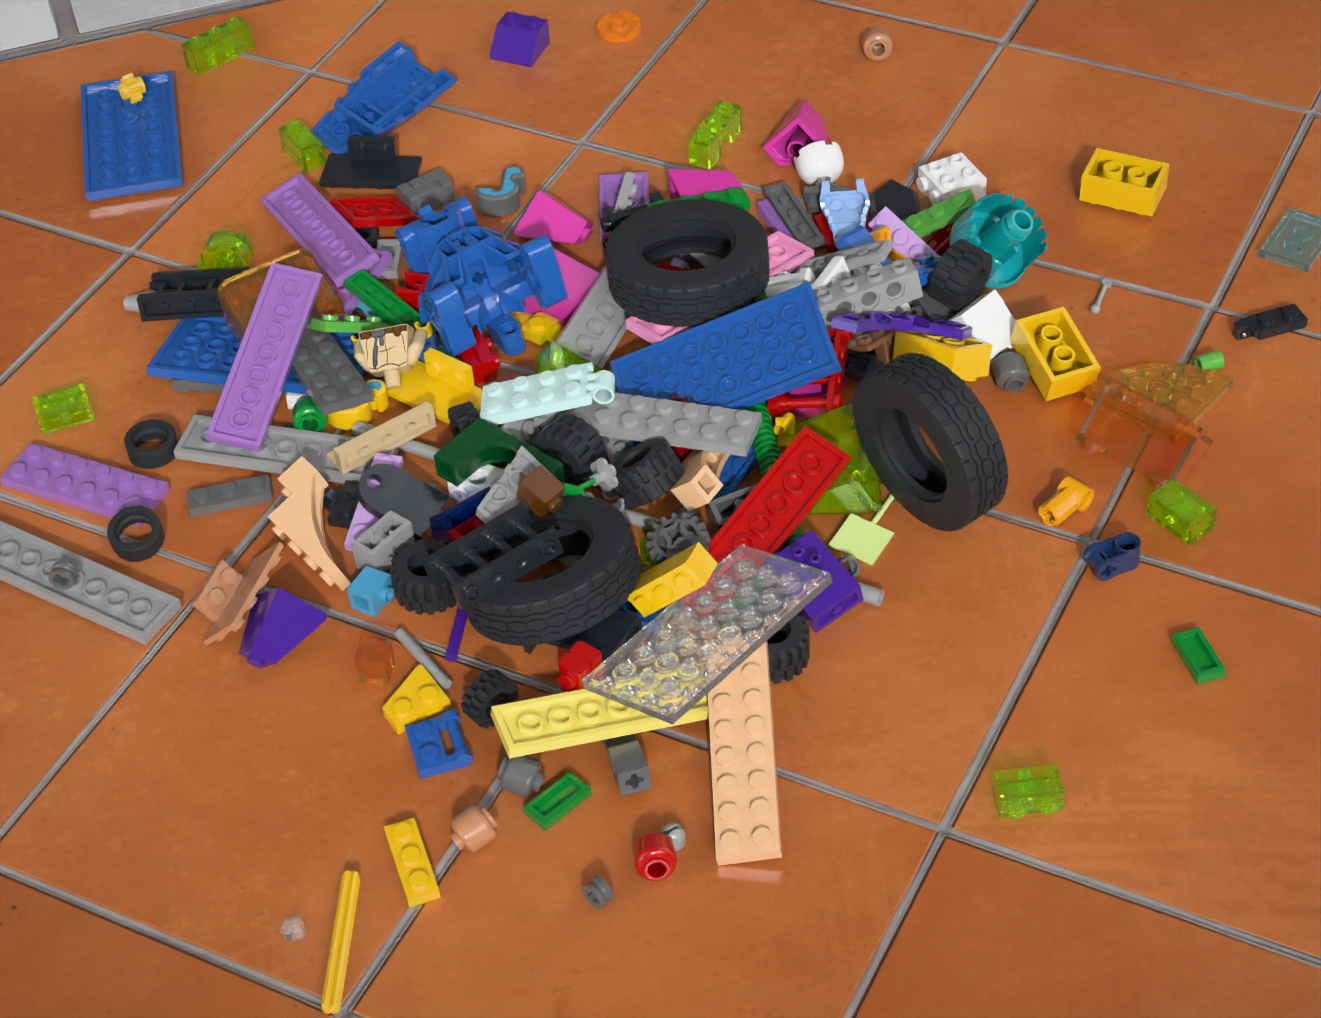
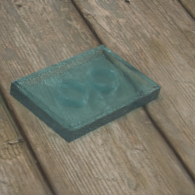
M1289 208L1261 247L1259 257L1308 272L1321 254V217Z

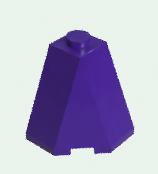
M280 587L255 595L258 599L250 609L239 654L246 657L247 662L257 668L276 664L327 619L328 615Z

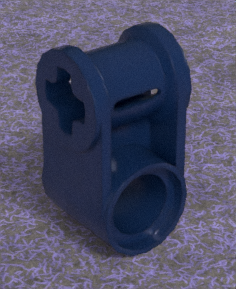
M1120 533L1115 537L1091 544L1083 552L1082 558L1085 563L1093 567L1098 580L1106 581L1116 575L1134 570L1139 566L1141 540L1134 533Z

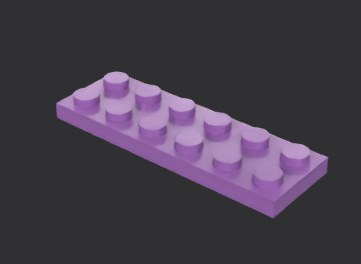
M30 443L0 477L2 486L109 518L130 506H144L154 511L170 491L168 482L34 443ZM135 523L132 525L141 527L143 523Z

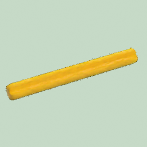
M346 870L341 878L321 1001L322 1011L325 1014H337L341 1007L360 886L359 872L355 870Z

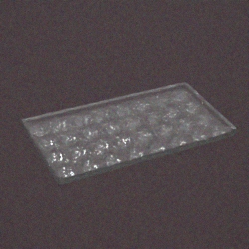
M741 544L717 564L704 586L670 604L582 679L584 688L587 691L673 725L832 583L830 572Z

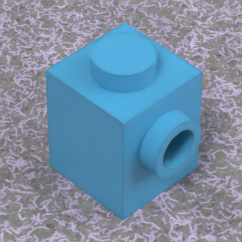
M366 566L347 588L351 608L376 617L385 605L392 601L394 596L391 575L383 570H377Z

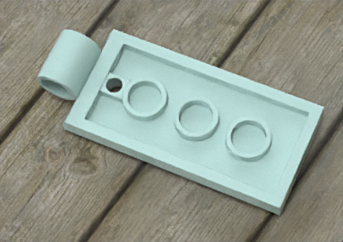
M592 362L580 365H570L567 368L553 371L547 370L531 376H520L504 382H493L483 386L480 418L489 423L499 425L591 405L593 399L599 404H608L615 397V376L607 370L593 373L594 365Z

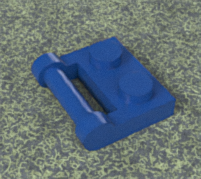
M448 710L440 717L405 726L420 779L463 768L472 763L473 757L471 751L466 748L459 727L461 720L456 710ZM448 730L454 748V754L446 756L439 732Z

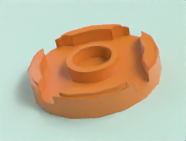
M621 10L613 15L612 12L601 16L597 21L598 35L608 42H627L639 36L642 31L640 18L629 11Z

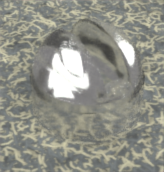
M299 913L288 917L281 924L280 932L285 940L298 942L308 938L306 927Z

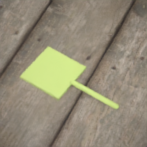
M891 494L871 522L851 513L831 540L829 546L869 565H873L894 535V532L876 525L894 500V497Z

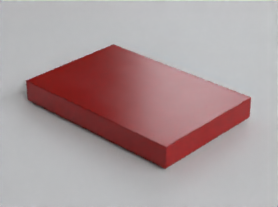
M396 196L330 199L332 207L353 228L405 226L418 220L417 215Z

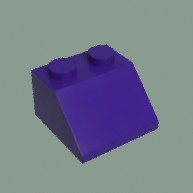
M506 12L497 23L490 59L532 67L550 43L548 20L536 16L521 15L516 12Z

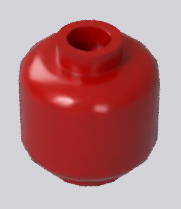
M656 832L645 834L637 840L634 845L633 855L638 874L650 881L663 880L672 875L677 864L673 841L667 835Z

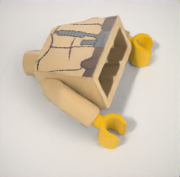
M419 321L415 322V333L414 329L408 324L358 332L359 339L355 335L351 336V340L354 343V358L365 371L370 372L375 377H384L387 389L401 388L400 374L413 370V364L417 363L426 339L433 334L430 321L427 322L425 327H421Z

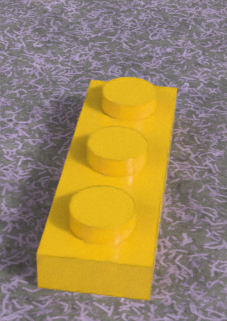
M415 818L384 826L385 835L409 908L441 898Z

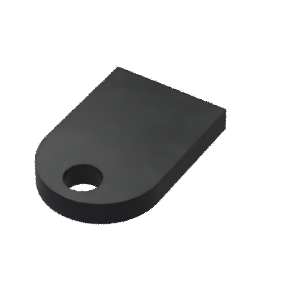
M377 464L369 467L362 474L357 486L359 502L367 512L380 519L391 510L411 521L416 541L424 538L448 500L447 495L391 464ZM367 480H377L381 487L377 489L371 488L367 484Z

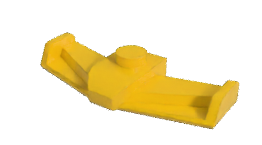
M522 312L509 313L519 322L524 338L538 345L543 344L546 340L553 345L564 329L559 324V318L544 312H538L534 315Z

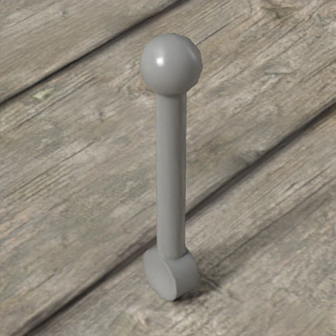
M1102 279L1100 293L1095 304L1090 307L1092 314L1100 312V304L1107 288L1111 287V279Z

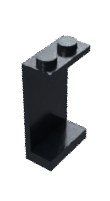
M616 610L609 617L588 630L586 629L569 638L547 644L570 649L577 641H583L601 651L605 674L616 678L644 639L645 634L639 615ZM523 645L525 653L531 654L537 646Z

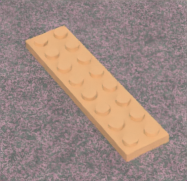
M766 635L705 643L716 861L718 866L781 858V832Z

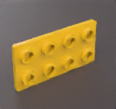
M431 347L424 352L425 363L418 360L417 363L413 364L411 372L400 374L401 388L387 389L388 396L413 408L428 401L434 408L435 418L447 424L450 423L448 408L468 401L473 403L474 408L477 409L478 416L480 415L482 389L474 385L472 366Z

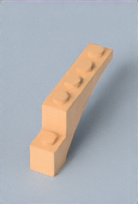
M693 449L682 462L684 472L671 491L687 511L708 504L722 488L723 484L719 481V478L730 454Z
M301 456L277 478L284 487L281 492L287 499L268 518L275 525L272 528L273 532L282 541L288 538L290 541L287 545L298 556L303 553L305 555L303 560L313 571L319 568L322 571L319 573V576L330 587L335 583L344 591L351 583L333 560L323 529V496L325 488L329 484Z

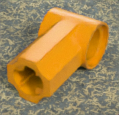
M1067 476L1059 484L1056 493L1039 506L1038 514L1046 525L1050 527L1053 525L1058 526L1074 511L1083 512L1086 510L1094 498V490L1075 478Z

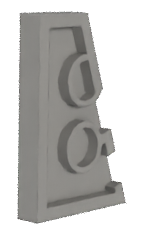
M521 446L511 464L509 463L505 468L501 478L492 486L477 507L476 515L484 523H487L516 505L523 503L516 497L520 481L539 465L544 469L546 468Z

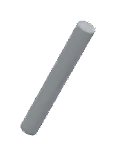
M404 628L398 629L395 632V637L419 664L424 666L443 690L450 688L452 681Z

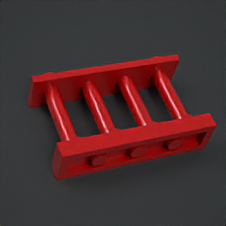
M827 327L830 338H835L834 350L842 371L807 384H829L827 397L790 398L789 392L771 398L768 400L767 410L774 423H776L775 419L777 417H782L790 409L826 408L832 421H838L839 410L843 409V395L841 393L848 342L853 338L852 332Z

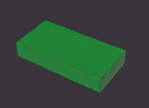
M1200 627L1171 635L1172 645L1197 685L1225 677L1226 669Z
M569 771L523 807L524 814L546 831L592 795L591 788Z

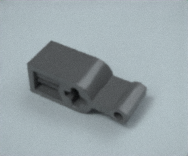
M630 734L602 740L620 795L623 796L651 789L649 767L638 740H635L634 735Z

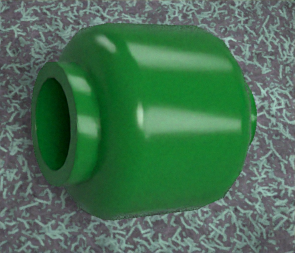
M305 397L297 401L292 409V424L295 429L323 432L327 425V415L323 416L312 399Z

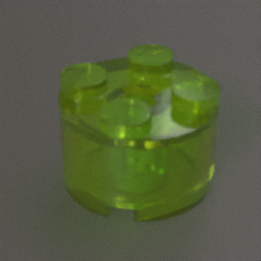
M233 231L212 232L207 238L200 254L198 270L251 267L254 252L248 237L243 233Z

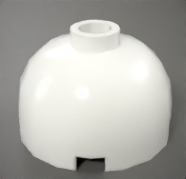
M825 141L811 143L799 150L800 156L798 158L794 157L799 177L811 186L825 181L826 176L831 177L832 184L841 176L844 168L841 147L833 141L832 145H826Z

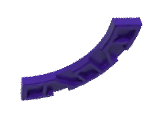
M865 312L863 317L855 316V313L841 314L833 317L831 324L833 328L852 333L871 330H902L934 334L961 341L971 337L973 327L958 322L939 319L938 323H934L918 315L887 312Z

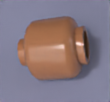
M873 28L867 31L863 37V51L867 58L872 61H883L889 57L893 44L888 31L883 28Z
M471 805L451 820V827L454 832L449 836L460 851L466 847L470 852L476 853L496 837L495 828L498 824L484 806L478 808L475 805Z

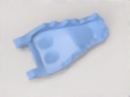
M864 178L856 179V190L830 192L829 180L821 181L820 208L833 233V241L837 249L840 248L837 246V243L843 235L861 225L865 227L870 201L865 188Z

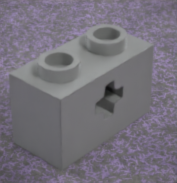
M390 510L351 543L356 568L362 571L366 566L386 572L392 565V558L397 556L396 552L400 549H405V545L409 543H415L411 521Z

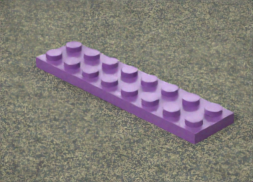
M298 173L260 198L263 206L337 288L342 286L343 281L361 269L368 270L380 260L376 251L301 173Z
M271 263L206 434L207 441L260 453L320 290L323 274Z

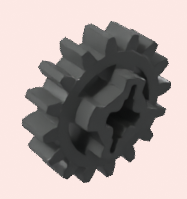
M685 512L681 518H677L676 513H672L670 520L661 517L662 524H653L654 532L647 533L648 542H646V547L651 561H656L657 565L697 542L709 552L708 542H710V537L705 523H699L697 516L689 519L688 514Z

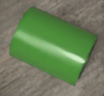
M1219 350L1195 356L1193 359L1194 368L1199 375L1222 369L1225 364L1224 357Z

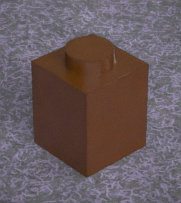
M539 465L520 481L516 497L539 518H543L549 512L555 513L562 506L565 487Z

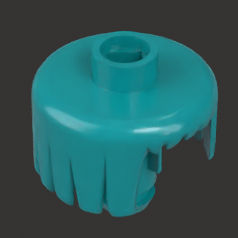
M997 192L983 196L958 217L951 229L950 246L959 239H964L992 255V269L985 288L1003 289L1013 285L1023 276L1025 270L1047 249V242H1043L1047 238L1045 228L1038 230L1043 225L1041 218L1037 216L1032 219L1036 214L1033 207L1029 206L1022 210L1026 205V201L1021 198L1011 201L1014 198L1011 194L1002 196V193Z

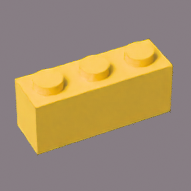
M697 542L640 574L628 600L645 618L704 586L718 563Z

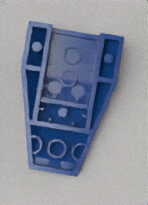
M398 41L360 72V79L356 83L352 82L347 88L348 93L343 99L338 98L334 103L335 108L332 112H326L308 134L310 138L333 154L349 153L347 145L349 135L386 136L423 111L457 82V79L443 69H440L435 74L418 64L413 50Z

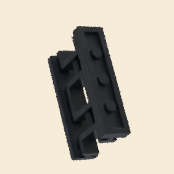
M249 266L154 272L151 275L152 281H150L149 286L150 290H155L156 293L139 294L136 299L142 322L239 316L244 312L243 304H245L243 290L250 292L254 287V282Z

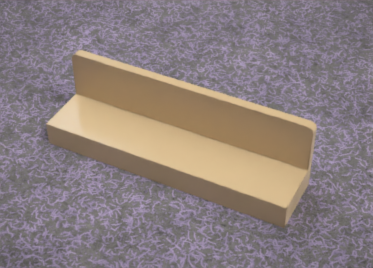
M426 401L334 448L327 453V458L342 474H345L373 460L375 453L384 454L435 428L434 408Z

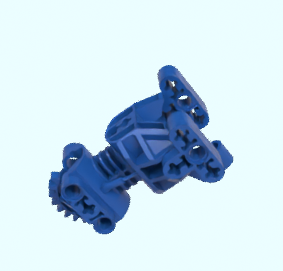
M464 196L443 206V210L435 213L430 205L417 211L418 216H416L418 220L397 229L396 236L400 242L409 271L430 274L432 280L431 291L426 293L428 302L423 304V309L429 321L439 331L448 354L454 357L476 346V340L471 328L476 324L480 335L483 334L486 326L493 343L506 355L515 356L521 354L527 345L519 322L509 313L525 312L523 300L534 295L538 305L543 310L568 297L554 249L547 236L542 234L522 245L504 239L499 232L478 226L472 206Z

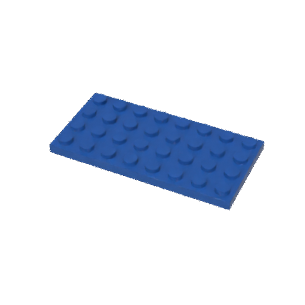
M172 71L140 75L145 84L146 93L142 94L143 98L141 101L131 104L130 99L123 100L119 93L117 84L122 83L121 79L80 85L84 183L87 201L183 186Z
M810 281L610 361L618 393L738 410L749 408L842 371ZM633 441L634 447L643 443L640 441Z
M223 316L181 319L147 365L148 376L225 385L250 318ZM329 332L359 374L363 376L365 370L354 358V343L351 340L352 335L359 339V334ZM290 369L282 392L308 395Z

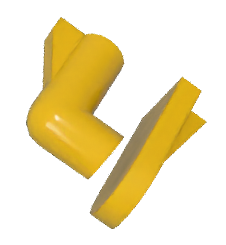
M790 412L782 417H777L775 419L776 425L773 428L774 432L778 435L776 439L781 454L801 431L796 428L795 417Z

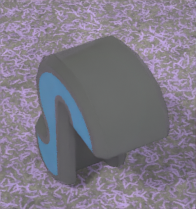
M517 166L505 168L502 173L499 190L476 188L475 197L478 211L488 216H506L517 211L521 206L520 194L526 193L524 170Z

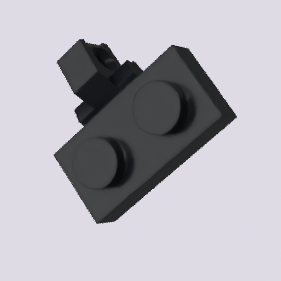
M346 480L341 490L335 489L333 491L331 488H325L323 508L330 511L327 517L329 526L350 528L359 502L357 496L358 481Z

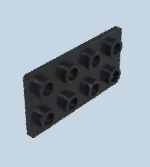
M349 135L347 139L349 154H329L319 184L320 187L396 189L397 186L418 177L422 165V157L399 156L396 136Z

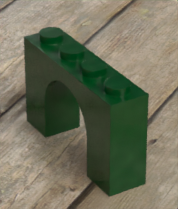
M480 417L434 454L437 475L457 487L485 465L492 463L511 464L521 446L557 480L565 482L563 464L558 459L551 458L536 447L524 443L515 435L508 434L499 429L495 424L489 423Z

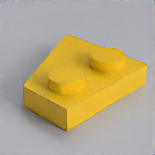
M420 664L386 702L382 710L385 718L394 730L400 734L406 731V725L425 721L449 709L451 703L448 696L424 666Z

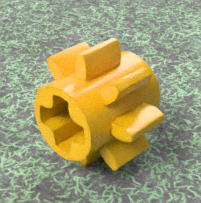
M133 73L122 76V83L117 84L122 99H130L131 104L141 101L143 98L142 94L146 93V87L140 76L134 78Z

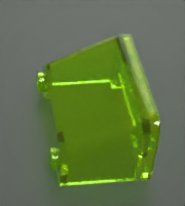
M853 402L794 425L795 437L806 426L852 457L850 464L808 515L872 514L882 509L881 480L871 466L860 443L853 415Z

